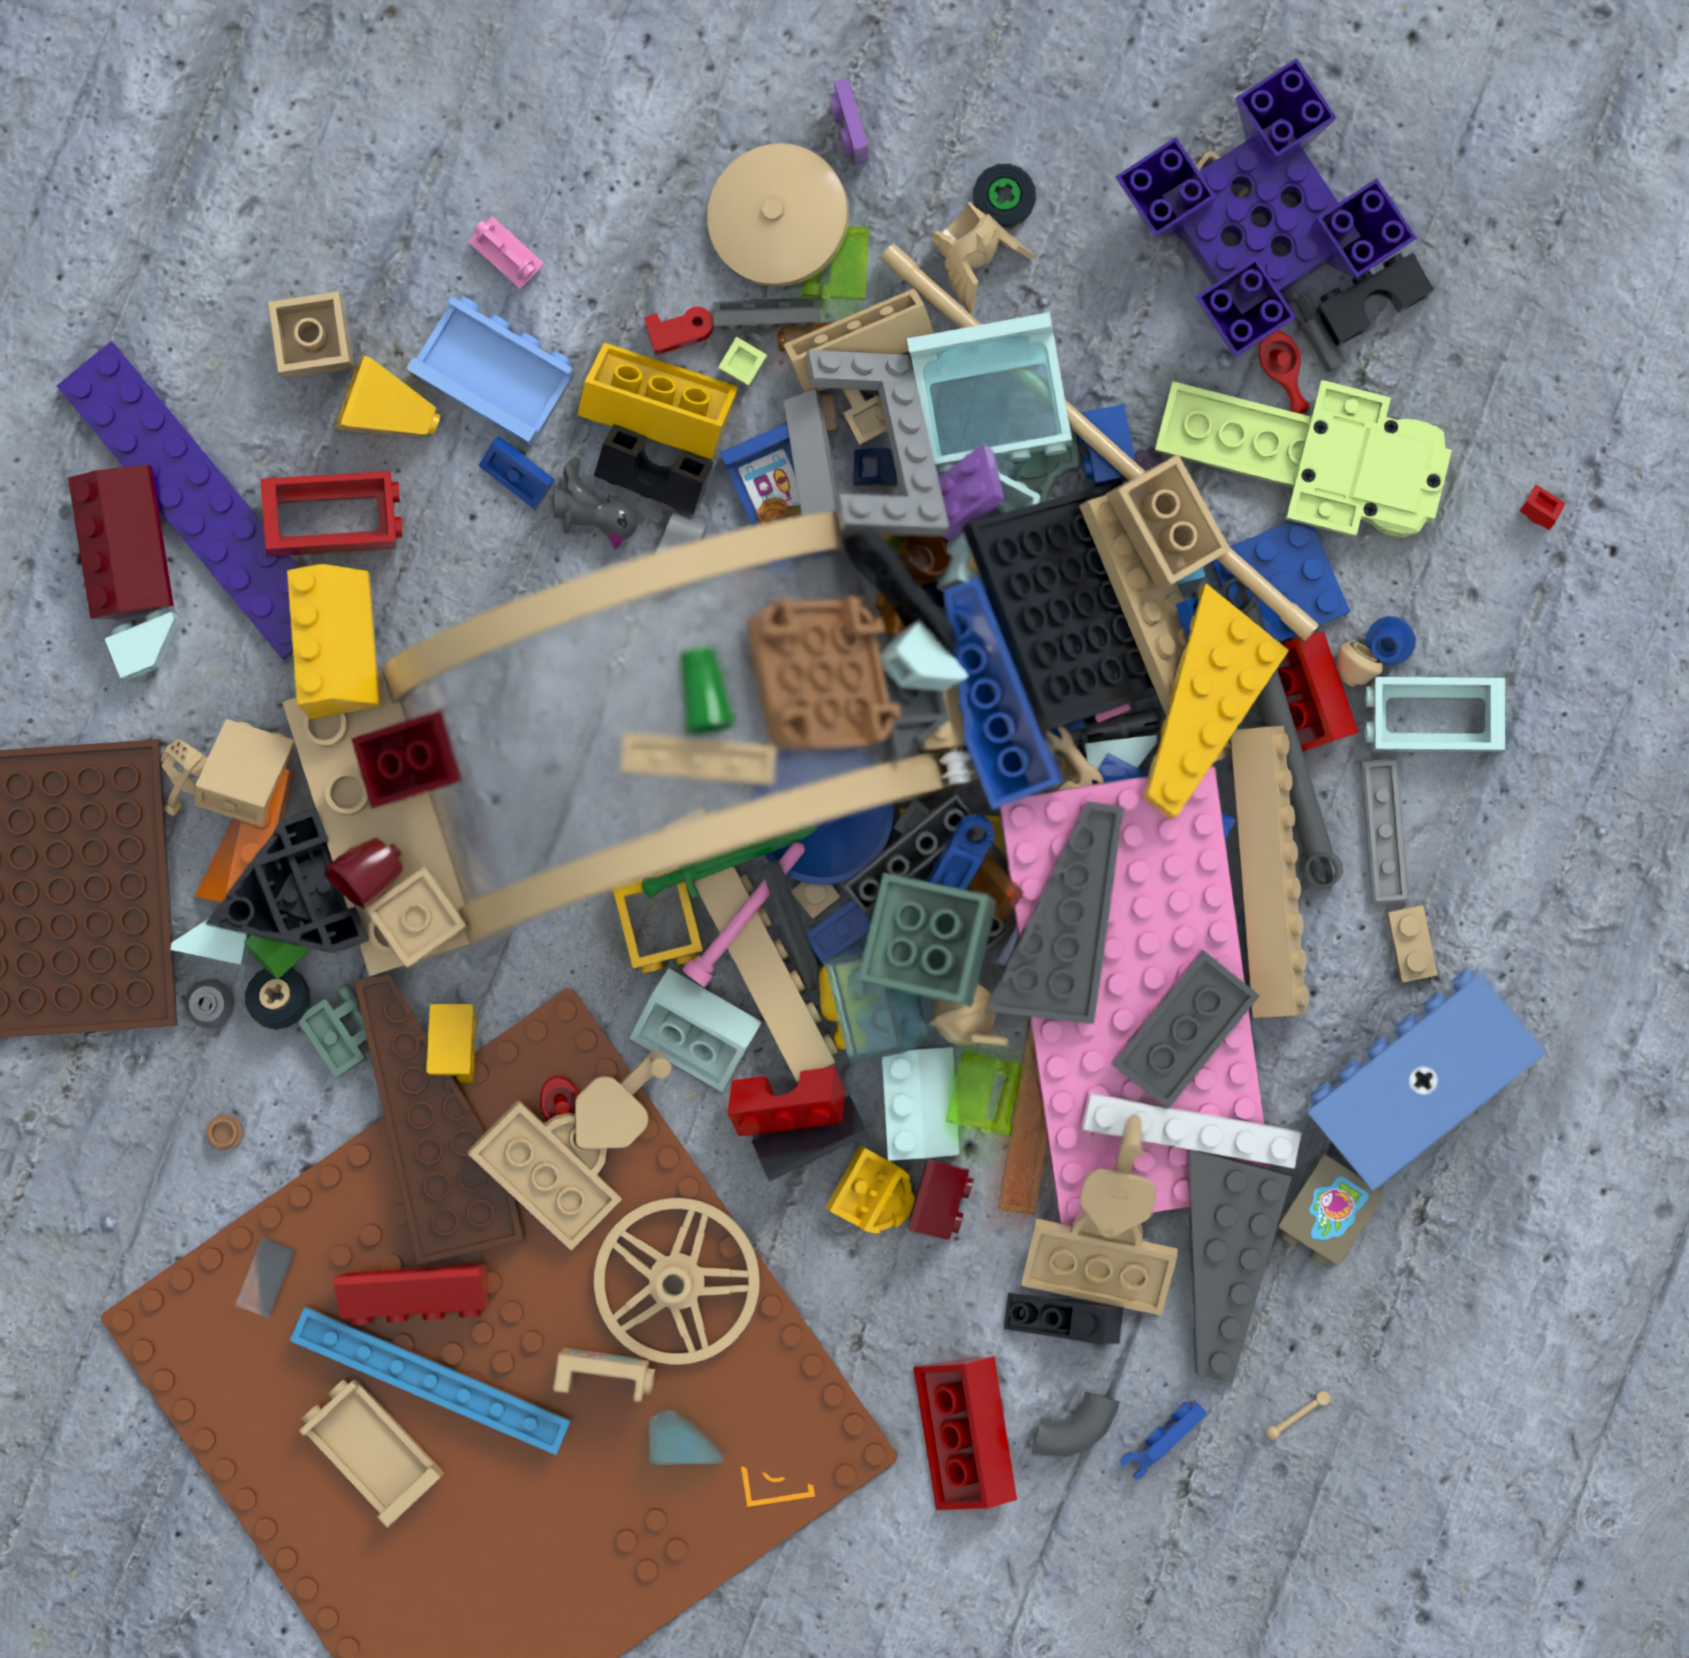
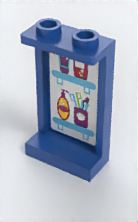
M786 424L720 452L721 459L751 527L802 516L789 432ZM833 550L810 553L769 562L768 565L772 574L779 571L781 576L800 569L799 562L812 557L814 562L832 555L834 552Z

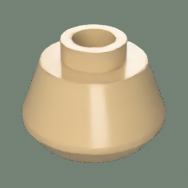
M1355 641L1341 644L1336 668L1339 671L1340 679L1344 683L1352 687H1356L1357 684L1366 685L1382 673V661L1374 657L1371 649Z

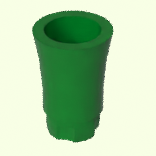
M698 647L680 653L681 671L679 674L684 702V733L687 735H703L724 731L736 726L737 722L728 700L721 665L717 662L715 648Z

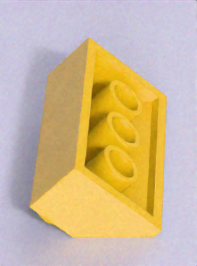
M604 342L584 382L577 415L596 423L609 426L616 424L644 435L648 439L657 441L662 445L673 446L691 452L696 456H703L713 460L722 440L739 386Z
M326 564L287 570L297 705L310 719L380 707L370 573L365 570Z

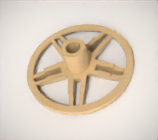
M690 1198L659 1199L646 1203L628 1213L613 1227L599 1250L594 1270L596 1303L608 1329L617 1340L632 1352L648 1360L664 1364L699 1362L720 1353L730 1346L749 1323L758 1301L760 1289L757 1257L750 1240L742 1228L722 1210L703 1201ZM668 1209L688 1210L669 1256H664L625 1231L637 1220L651 1213ZM699 1212L702 1214L691 1256L680 1253L694 1214ZM708 1217L724 1226L735 1238L744 1254L748 1271L698 1267L697 1261ZM622 1236L657 1261L653 1267L650 1268L617 1242L618 1238ZM613 1248L650 1281L645 1288L626 1302V1305L615 1314L610 1309L605 1291V1271ZM705 1276L748 1277L749 1284L705 1286ZM748 1292L742 1313L734 1326L722 1338L708 1346L697 1298L704 1295ZM651 1294L657 1303L620 1326L617 1320L647 1295ZM669 1307L679 1333L685 1341L688 1352L667 1353L657 1351L639 1343L625 1331L638 1323H642L663 1308ZM691 1307L702 1349L697 1351L681 1309Z

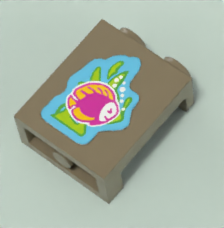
M1319 1153L1312 1164L1314 1168L1279 1220L1277 1227L1281 1229V1232L1278 1236L1296 1248L1300 1242L1312 1249L1308 1256L1325 1267L1330 1262L1340 1266L1382 1200L1385 1192L1378 1188L1372 1191L1360 1176L1326 1154Z

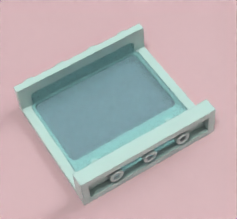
M1050 312L907 338L935 467L939 475L948 471L983 443L993 450L995 459L1009 457L1010 462L1030 459V453L1045 451V455L1061 454L1066 452L1067 446H1073Z

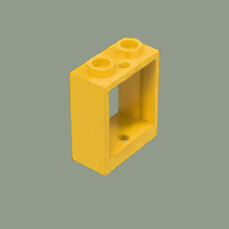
M679 867V868H676V869H673V870H670V871H667V872H664V873H661V874H658V875H655V876H652V877H654V878L657 877V878H658V877L661 876V875L664 876V874H666V873L669 874V872H674L675 870H679L680 867ZM642 880L613 890L633 969L641 967L642 974L663 969L662 962L676 959L677 965L685 964L690 959L695 960L697 953L704 951L686 882L676 885L692 944L640 957L626 902V897L643 893L641 888Z

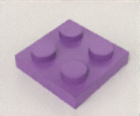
M844 78L834 81V93L829 94L831 100L830 107L835 123L842 122L843 125L839 129L845 157L852 156L854 166L868 162V144L849 79Z
M984 443L972 453L967 454L948 471L938 476L949 523V530L943 537L951 541L963 532L962 526L979 520L1005 501L994 452Z

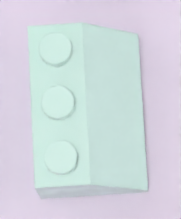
M668 968L652 993L629 1039L650 1051L661 1049L669 1062L723 1092L762 1022Z
M953 1047L881 1051L888 1160L959 1155Z

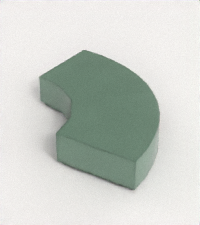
M1071 432L1073 446H1067L1066 452L1056 455H1045V451L1031 453V458L1025 460L1019 468L1014 481L1022 482L1030 490L1040 494L1039 503L1047 501L1048 491L1057 478L1065 472L1079 469L1078 442L1075 432Z

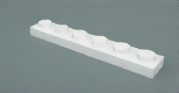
M1088 1093L1082 1122L1083 1130L1122 1137L1128 1117L1138 1115L1142 1120V1141L1295 1168L1302 1134L1298 1130L1173 1107L1167 1109L1162 1105Z

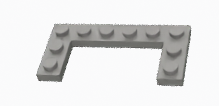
M808 350L804 360L810 387L878 390L902 496L839 494L835 501L841 533L846 530L865 527L872 529L877 534L945 536L949 530V523L910 355Z

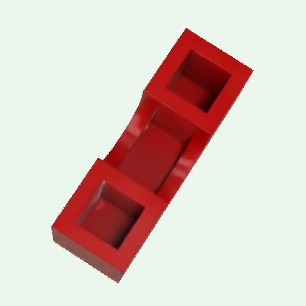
M835 1067L800 1071L799 1082L795 1089L782 1096H775L766 1076L732 1080L727 1114L738 1136L842 1123L845 1088Z

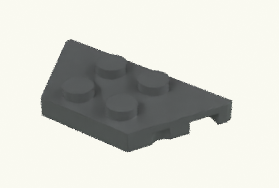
M880 633L876 635L880 655L898 634L892 633L888 636ZM883 669L889 703L900 705V718L894 720L891 731L887 735L888 738L884 739L889 762H895L905 756L914 746L929 737L932 732L948 722L949 717L942 691L901 688Z

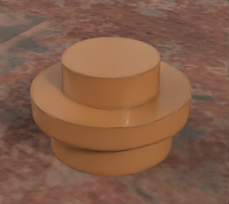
M228 1114L214 1117L206 1128L208 1142L219 1150L234 1148L239 1144L243 1135L242 1125L239 1120Z

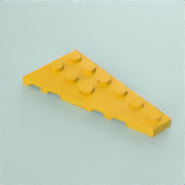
M1206 583L1200 586L1197 596L1199 601L1195 615L1191 618L1189 626L1191 631L1186 649L1182 651L1169 699L1170 708L1167 719L1162 724L1160 732L1162 737L1157 755L1153 757L1143 794L1145 800L1170 820L1176 818L1289 651Z

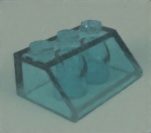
M867 941L824 960L849 1063H858L904 1053L930 1040L919 995L858 980Z

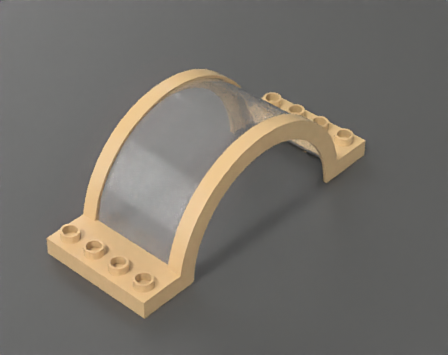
M837 511L762 524L657 552L550 587L456 624L399 653L389 660L382 670L378 671L380 707L310 719L297 705V697L282 702L315 807L329 839L327 845L332 861L350 847L357 846L376 837L388 847L394 844L402 854L398 859L403 865V871L383 895L425 866L468 925L417 963L508 934L514 928L551 912L709 857L869 809L902 801L925 799L980 781L977 773L970 776V783L949 785V779H941V776L947 773V765L939 763V759L946 753H950L948 748L920 751L918 744L902 758L895 762H889L884 740L860 749L799 752L789 750L784 746L776 747L773 785L620 772L624 733L774 746L769 740L768 728L763 717L747 627L749 617L756 614L761 608L790 597L791 601L841 600L852 596L861 598L860 605L868 610L874 620L881 618L885 629L884 634L888 636L892 633L898 634L906 629L885 597L862 575L847 556L841 543L842 533ZM939 536V538L944 540V545L946 547L948 539H946L943 536ZM970 552L967 569L980 576ZM946 605L944 607H938L944 614L946 611ZM713 647L717 654V662L721 665L725 689L737 725L716 733L687 735L684 733V702L679 674L681 671L679 654L693 648ZM442 710L462 781L417 797L371 809L351 738ZM969 761V769L977 771L975 765ZM345 898L348 909L356 906ZM356 906L369 941L359 944L369 976L376 977L406 967L368 912Z

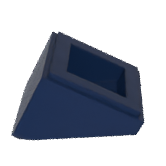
M888 448L855 449L853 485L896 486L897 472L892 450Z

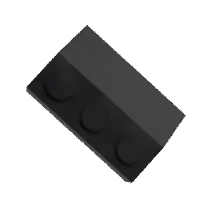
M847 1095L844 1097L842 1123L757 1134V1138L752 1139V1143L765 1175L770 1182L867 1137L868 1132L851 1095Z

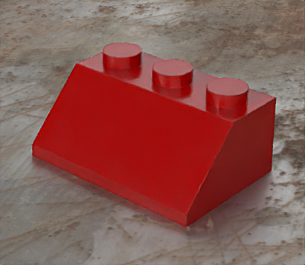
M1324 631L1312 634L1306 641L1302 638H1297L1282 644L1289 651L1277 669L1302 751L1305 752L1359 733Z

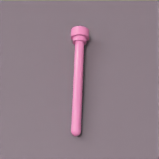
M800 842L793 843L778 861L783 868L785 876L805 851L804 845ZM765 879L702 957L698 955L695 960L690 959L683 967L682 971L702 987H705L712 979L711 973L715 969L713 967L714 963L769 897L770 892Z

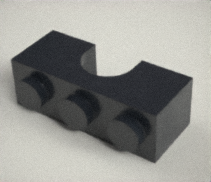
M1399 253L1382 263L1384 266L1383 270L1373 275L1369 270L1358 278L1352 279L1351 282L1354 286L1341 292L1338 287L1320 297L1322 303L1319 304L1316 310L1321 315V320L1337 347L1364 333L1372 325L1364 310V303L1368 297L1374 295L1384 296L1392 302L1397 313H1400L1430 296L1434 289L1414 253L1404 258Z
M614 424L603 442L594 476L610 484L636 492L643 497L671 506L678 511L694 515L704 496L714 463L680 450L673 465L665 467L656 465L645 454L646 436Z

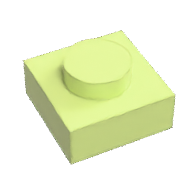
M736 337L718 369L750 387L767 359V354Z

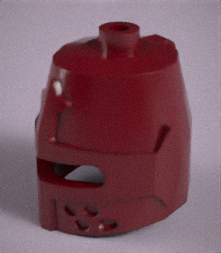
M376 837L347 849L325 867L324 875L345 898L364 910L381 897L402 873L403 865L398 859L402 854L394 844L388 847Z

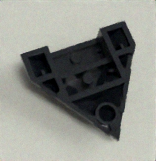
M316 808L281 820L262 849L260 848L228 891L224 900L205 922V925L334 954L369 941L356 906L348 909L344 896L324 875L325 867L333 861L327 845L329 839Z

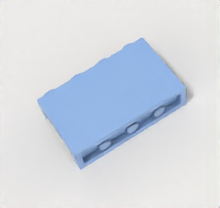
M450 296L447 301L448 308L417 359L413 357L406 370L411 376L532 447L575 376L573 368L570 367L572 361L557 351H553L550 355L539 349L541 343L524 332L519 337L508 329L511 325L500 317L492 314L489 319L478 312L480 306L468 298L462 296L460 300H457Z

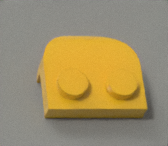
M859 1145L825 1208L857 1225L864 1231L879 1234L880 1231L891 1227H899L908 1218L914 1205L915 1196L912 1193L910 1177L902 1168Z

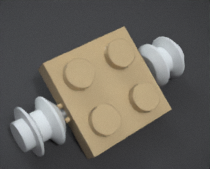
M958 684L946 691H942L949 721L932 732L929 737L919 744L920 751L948 748L950 753H946L940 758L939 763L947 765V773L942 775L941 779H949V785L970 783V776L977 774V771L969 769L968 762L972 760L970 753L962 751L967 745L964 738Z

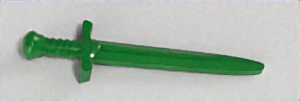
M809 826L682 866L679 870L669 872V874L666 873L658 878L643 879L641 883L642 891L647 897L653 898L662 889L665 890L673 885L676 886V884L686 882L690 896L696 898L698 892L692 884L694 881L800 841L816 831L817 826Z

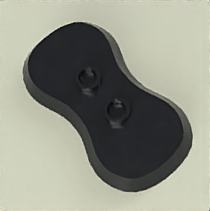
M865 527L844 531L841 535V543L847 556L862 575L885 597L904 627L907 629L919 621L952 656L958 638L954 627L943 612L929 599L927 594L913 582L906 568L886 541L875 531Z

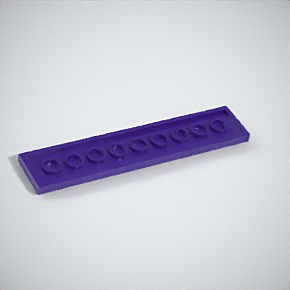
M110 341L57 385L58 389L123 467L152 465L159 511L283 660L287 659L293 654L287 570L300 568L290 555L266 557L264 523L115 343Z

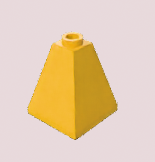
M363 356L357 362L334 429L349 432L424 437L428 433L434 435L441 415L435 413L436 407L384 367L372 358Z

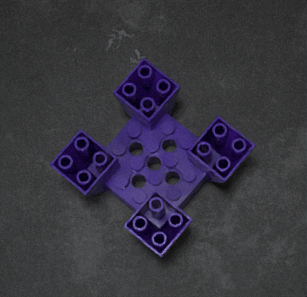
M1297 58L1236 97L1246 141L1201 171H1198L1175 137L1115 176L1153 236L1156 238L1179 234L1212 283L1211 287L1197 295L1195 299L1235 358L1296 318L1281 293L1325 264L1356 279L1417 239L1377 178L1341 202H1338L1305 153L1304 149L1330 126L1337 117ZM1242 184L1248 188L1249 195L1243 198L1237 197L1232 193L1231 186ZM1284 194L1293 195L1297 199L1298 206L1294 208L1286 207L1281 202L1280 196ZM1255 213L1263 214L1268 220V225L1265 227L1255 226L1251 221V215ZM1232 233L1238 238L1239 244L1234 247L1226 246L1221 240V235ZM1273 243L1283 244L1288 250V255L1284 257L1274 255L1270 245Z

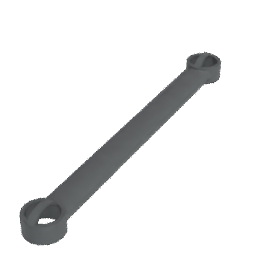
M1235 577L1227 581L1222 587L1221 596L1234 605L1229 598V590L1233 583H1235L1240 591L1243 603L1242 608H1236L1266 631L1258 606L1259 597L1251 591L1252 597L1250 601L1246 586L1238 578ZM1276 669L1257 699L1266 727L1284 726V731L1289 738L1290 748L1286 757L1287 769L1290 770L1292 775V788L1289 791L1290 805L1293 806L1295 811V824L1307 861L1304 868L1305 877L1314 887L1320 889L1328 888L1337 883L1342 877L1343 863L1333 853L1278 669ZM1317 857L1323 865L1326 882L1319 881L1312 872L1313 861ZM1329 860L1333 863L1335 867L1334 878Z

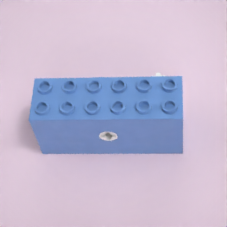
M1479 967L1472 972L1469 968L1464 969L1451 980L1453 984L1450 990L1445 994H1442L1440 990L1434 993L1423 1003V1011L1416 1017L1412 1013L1405 1016L1394 1026L1396 1028L1394 1030L1395 1034L1387 1040L1384 1036L1379 1037L1367 1047L1366 1050L1368 1052L1365 1058L1360 1062L1355 1058L1338 1071V1079L1330 1085L1328 1081H1325L1310 1093L1309 1115L1372 1191L1545 1055L1543 1044ZM1419 1070L1423 1074L1430 1072V1079L1426 1080L1424 1077L1417 1079V1072Z

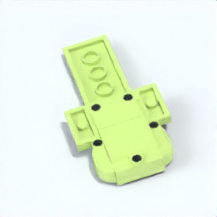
M1321 380L1311 417L1172 381L1154 452L1171 457L1179 455L1181 459L1292 487L1293 490L1285 520L1356 537L1360 520L1362 519L1370 523L1380 533L1406 538L1416 535L1425 522L1431 523L1435 519L1452 450L1445 448L1444 432L1437 426L1419 420H1396L1386 417L1391 397Z

